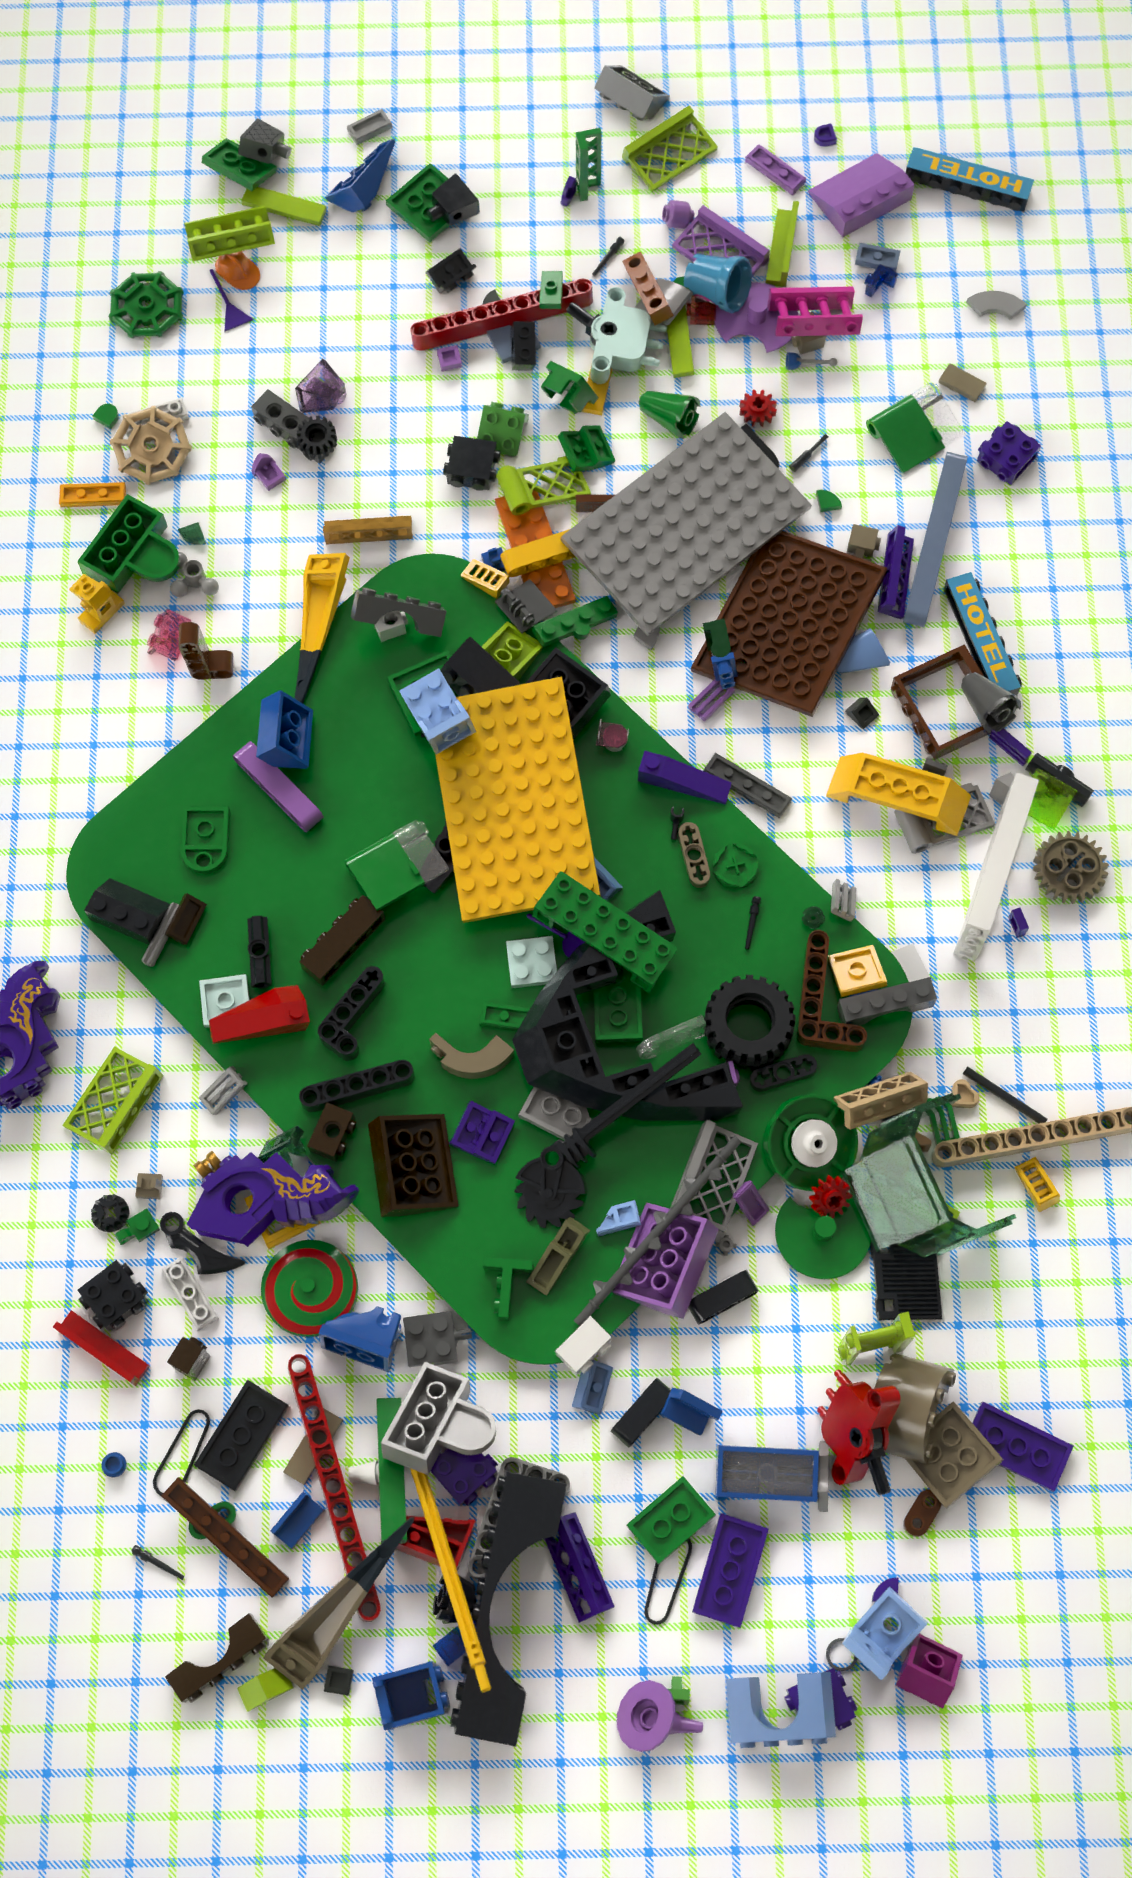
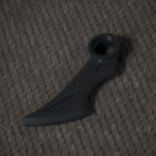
M168 1212L162 1216L160 1228L165 1233L170 1247L189 1253L195 1260L198 1274L223 1273L245 1264L244 1260L223 1254L196 1237L185 1228V1221L179 1213ZM171 1218L179 1220V1227L174 1231H169L166 1228V1223Z

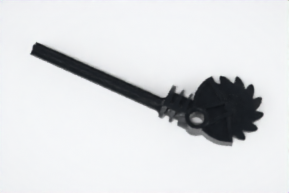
M694 1043L677 1054L582 1128L574 1127L572 1129L573 1135H564L565 1141L558 1139L552 1145L545 1148L539 1158L531 1160L521 1168L516 1179L523 1181V1183L516 1187L515 1192L523 1193L517 1207L521 1209L526 1206L527 1221H532L535 1216L538 1224L542 1228H546L547 1220L556 1227H562L560 1218L568 1219L571 1217L575 1219V1214L571 1210L577 1209L584 1204L582 1200L576 1198L580 1194H587L586 1182L579 1170L581 1168L579 1161L582 1160L588 1163L586 1158L588 1154L593 1158L597 1156L589 1143L590 1139L702 1055ZM552 1151L556 1152L559 1156V1161L556 1165L551 1164L548 1159Z

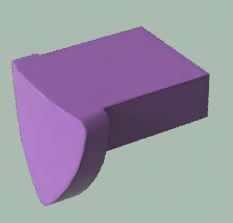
M259 453L256 456L252 465V474L258 477L268 491L286 480L284 473L270 455Z

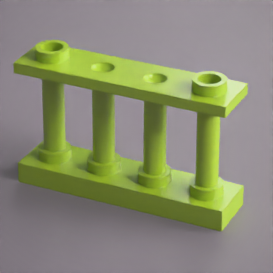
M266 205L184 223L192 262L275 244Z
M909 1312L898 1314L890 1326L857 1334L855 1325L850 1326L840 1341L841 1345L838 1346L840 1359L845 1360L848 1366L854 1362L859 1353L883 1347L892 1348L893 1353L903 1352L915 1338Z

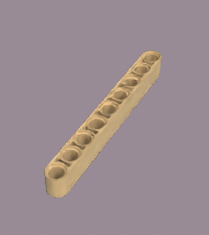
M1132 1107L942 1141L936 1145L931 1158L938 1167H950L1131 1133L1132 1124H1128L1124 1116L1129 1115L1132 1117ZM1101 1120L1109 1121L1111 1129L1104 1128ZM1078 1124H1084L1088 1128V1133L1081 1132L1078 1129ZM1055 1129H1062L1065 1137H1058ZM1031 1133L1040 1134L1042 1141L1037 1142L1033 1140ZM1008 1138H1016L1019 1142V1145H1011L1008 1141ZM985 1142H993L996 1150H988ZM961 1146H969L973 1154H964ZM938 1151H947L949 1158L942 1159L938 1155Z

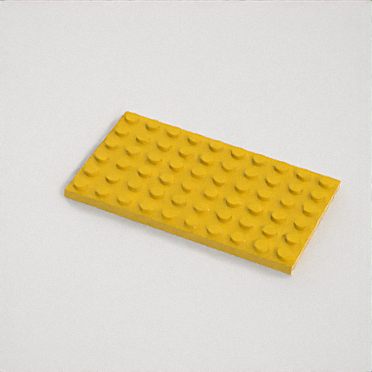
M562 677L456 697L468 713L476 732L435 755L463 923L534 910V906L560 871L601 897Z

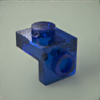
M880 264L874 273H869L865 279V295L872 298L882 283L894 288L898 274L893 269Z

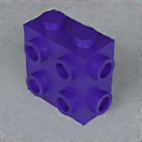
M1006 421L1002 426L995 428L989 441L984 440L979 446L977 461L983 468L995 473L1001 481L1012 485L1038 457L1041 445L1036 439L1023 433L1018 426Z
M447 1448L444 1452H440L430 1472L461 1507L464 1504L469 1506L478 1498L476 1493L483 1486L487 1489L496 1481L495 1475L498 1474V1471L495 1467L498 1464L489 1453L486 1456L482 1453L465 1455Z
M831 1668L825 1672H831L835 1727L837 1726L838 1731L853 1725L851 1719L856 1718L854 1712L857 1711V1707L852 1696H846L843 1689L846 1683L841 1672H836L834 1668ZM794 1685L786 1689L787 1695L784 1696L789 1710H795L797 1715L799 1709L798 1685Z

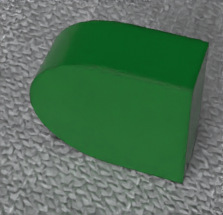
M106 403L99 406L92 417L96 422L112 429L119 419V413L113 404Z

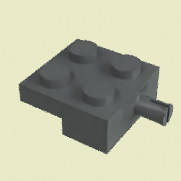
M451 1311L403 1317L409 1368L422 1366L424 1362L435 1366L458 1363L456 1349L458 1340L472 1339L471 1329L456 1331Z

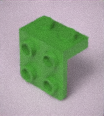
M491 401V405H483L477 439L496 441L497 450L501 451V454L517 456L524 423H528L529 414L524 413V408L512 406L511 410L503 408L504 404Z

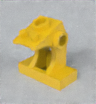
M85 574L69 588V591L82 600L80 605L85 609L78 617L79 622L94 634L125 604L124 599L113 592L103 581L97 582Z

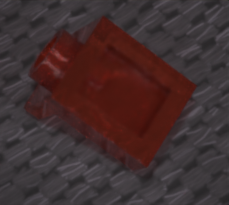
M692 295L691 303L686 304V315L690 316V325H715L716 305L709 302H695V295Z

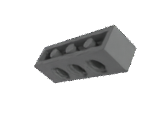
M267 389L251 406L253 419L259 425L268 427L274 436L285 439L291 448L300 450L296 433L299 424L303 425L302 421L304 419L309 422V417ZM321 432L313 433L309 436V438H312L310 441L315 443L321 442L325 439V434ZM310 454L308 456L304 455L308 460H314L319 464L326 458L324 454L321 455L322 459H318L317 455H315L314 459L310 457Z

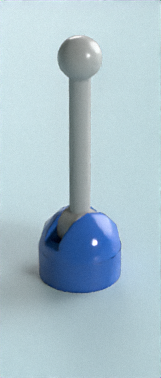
M787 352L785 361L786 370H795L801 364H830L831 366H836L838 363L836 358H831L830 360L802 359L798 353Z

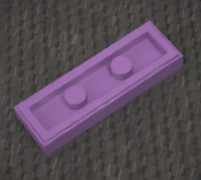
M760 144L745 157V162L792 196L806 183V177Z

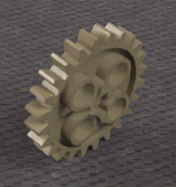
M1067 831L1065 837H1063L1061 832H1058L1056 839L1051 835L1048 838V842H1042V848H1038L1036 851L1038 856H1035L1033 862L1037 865H1034L1032 870L1039 872L1034 878L1035 880H1042L1039 888L1047 887L1045 895L1052 892L1054 893L1053 900L1060 896L1062 897V903H1065L1066 899L1070 898L1071 904H1074L1077 898L1083 903L1085 896L1091 900L1094 893L1098 894L1100 892V886H1104L1106 883L1104 879L1109 874L1104 871L1109 867V864L1103 863L1107 855L1099 854L1103 848L1094 847L1096 840L1089 843L1087 841L1088 835H1085L1082 839L1078 831L1074 837L1071 836L1070 831ZM1064 849L1072 850L1074 855L1066 854ZM1080 854H1084V857L1077 862L1076 866L1071 868L1061 881H1057V878L1065 872L1066 868L1070 867ZM1082 864L1090 865L1092 870L1084 869ZM1049 865L1058 866L1059 871L1052 870ZM1067 880H1074L1077 886H1071Z

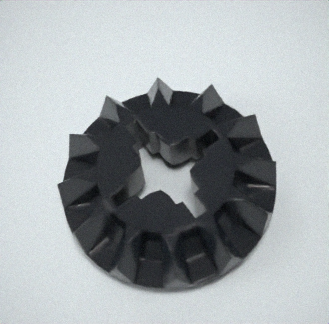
M115 1194L103 1195L100 1199L95 1200V1204L91 1209V1220L103 1232L118 1231L125 1226L126 1220L129 1219V1206L120 1196ZM103 1207L108 1209H112L113 1207H115L113 1212L115 1213L117 1219H115L114 1217L112 1218L110 1216L104 1218L106 1216V1213L104 1212Z

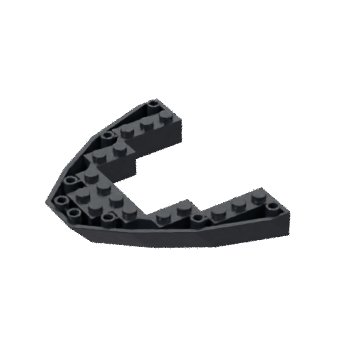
M660 890L625 912L667 941H673L676 930ZM586 942L574 950L540 991L513 1037L512 1042L527 1084L579 1106L604 1111L653 1074L654 1070L650 1062L605 1077L576 995L615 983L618 973L612 959ZM725 1062L663 1083L621 1116L640 1121H718L739 1114L743 1105Z

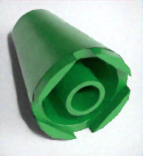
M646 391L640 396L638 402L643 413L681 439L685 438V434L690 435L699 418V413H696L697 406L701 407L700 400L697 397L657 391Z

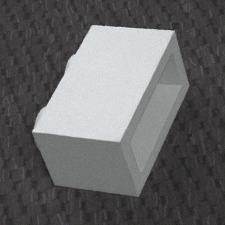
M590 1316L555 1352L577 1376L580 1372L586 1373L593 1366L592 1360L598 1354L603 1356L610 1349L611 1336Z

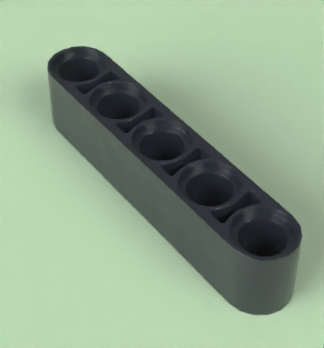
M407 1060L394 1061L306 1086L300 1091L299 1099L306 1111L324 1110L326 1103L338 1106L408 1086L414 1081V1070L411 1063ZM401 1069L410 1071L406 1077H399L397 1075ZM379 1075L386 1077V1081L382 1084L374 1082L375 1078ZM353 1083H363V1087L360 1090L355 1091L351 1089ZM333 1088L340 1090L339 1095L336 1097L328 1095L329 1091ZM309 1095L317 1096L314 1103L309 1104L305 1100Z

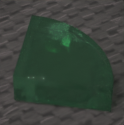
M199 522L178 529L180 536L186 542L194 545L206 544Z

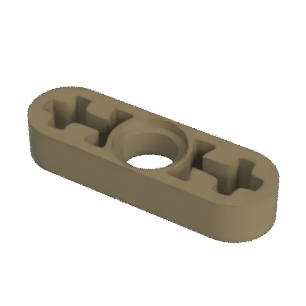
M687 822L680 826L678 838L689 881L694 887L702 888L709 883L710 870L699 828L694 823ZM685 830H689L690 833H693L692 844H689L688 836L684 835ZM691 850H697L700 852L701 857L698 860H691L687 854ZM696 866H699L701 875H705L702 881L695 877Z

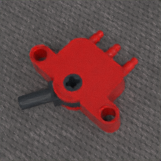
M837 1369L834 1375L842 1386L836 1392L832 1388L826 1389L825 1393L831 1401L828 1410L823 1406L817 1408V1412L823 1420L821 1425L823 1439L837 1456L831 1469L832 1478L837 1485L858 1482L864 1478L869 1468L877 1494H888L891 1492L880 1458L886 1456L885 1450L889 1443L888 1427L900 1405V1393L892 1385L872 1389L869 1384L863 1381L852 1383L841 1370Z

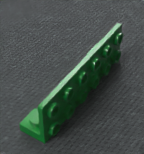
M562 871L558 873L534 906L533 917L551 929L555 923L559 924L630 971L632 973L630 981L648 993L652 991L657 979L678 949L675 945Z

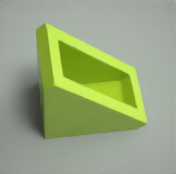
M273 1668L239 1686L237 1690L247 1712L294 1689L291 1680L276 1668Z

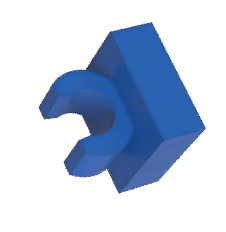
M495 547L481 553V559L484 564L501 572L506 571L500 558L503 552L502 547Z

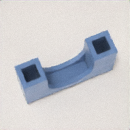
M831 1672L797 1674L798 1713L794 1721L783 1729L772 1725L764 1715L761 1704L759 1677L726 1679L730 1744L740 1743V1748H755V1742H763L764 1747L779 1746V1741L787 1740L788 1746L803 1745V1739H811L812 1744H827V1738L836 1737Z

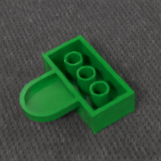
M127 494L78 559L77 563L82 574L89 576L97 582L103 581L112 591L118 594L133 573L152 582H162L173 577L179 569L180 556L175 545L161 537L168 527L164 514Z

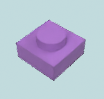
M457 345L437 349L441 372L462 368Z

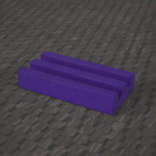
M1002 729L998 732L992 730L989 739L1022 767L1028 762L1032 752L1007 730Z

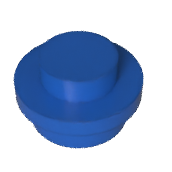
M118 1452L107 1454L102 1460V1471L105 1475L112 1478L121 1476L127 1467L125 1457Z

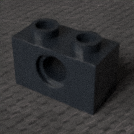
M513 322L510 328L511 370L533 371L536 366L535 322Z

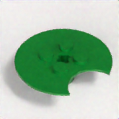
M852 1195L850 1199H846L850 1206H843L841 1208L843 1210L842 1215L836 1211L833 1219L828 1215L821 1217L812 1208L798 1205L791 1196L784 1202L776 1218L775 1238L781 1255L793 1269L810 1278L826 1280L842 1277L853 1271L862 1262L871 1242V1224L865 1208L855 1196Z

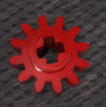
M755 389L752 390V396L747 393L744 394V400H740L739 416H744V423L750 420L752 421V427L756 423L763 427L764 421L772 423V417H775L777 413V401H771L772 394L765 396L763 389L760 394H757Z
M828 1175L826 1182L819 1179L818 1184L820 1186L818 1188H811L815 1192V1195L809 1196V1199L813 1202L811 1208L821 1217L828 1215L833 1219L836 1211L842 1215L843 1210L841 1208L843 1206H850L846 1199L852 1197V1194L848 1191L850 1186L839 1176L833 1179Z

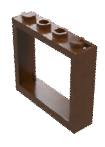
M965 644L895 676L892 681L891 692L893 696L901 702L904 715L911 719L915 734L921 736L924 741L925 751L931 754L934 760L990 734L980 726L939 746L905 688L955 663L958 664L964 676L974 672L983 676Z

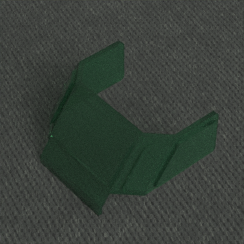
M953 1093L920 1104L879 1124V1128L868 1134L860 1158L861 1162L841 1172L845 1182L850 1186L849 1191L852 1194V1198L876 1252L897 1243L924 1258L936 1253L940 1256L995 1234L1012 1225V1221L1017 1218L1015 1214L975 1229L951 1216L915 1135L922 1118L946 1109L961 1099L960 1094L953 1095Z

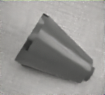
M977 672L969 673L962 679L961 689L983 729L988 733H991L990 730L1001 731L1016 718L1014 714L1016 709H1021V701L1016 695Z

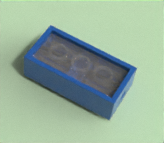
M717 1445L715 1496L817 1502L819 1451Z

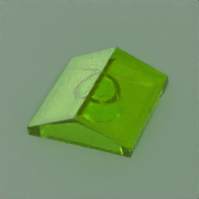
M1037 768L1032 778L1038 779L1039 782L1028 816L1055 830L1078 790Z

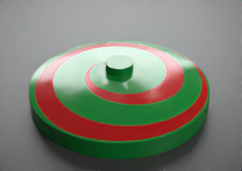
M302 1240L281 1249L268 1263L261 1282L262 1302L272 1321L285 1332L298 1337H319L322 1324L329 1320H334L341 1315L352 1313L358 1298V1278L351 1261L339 1248L320 1240Z

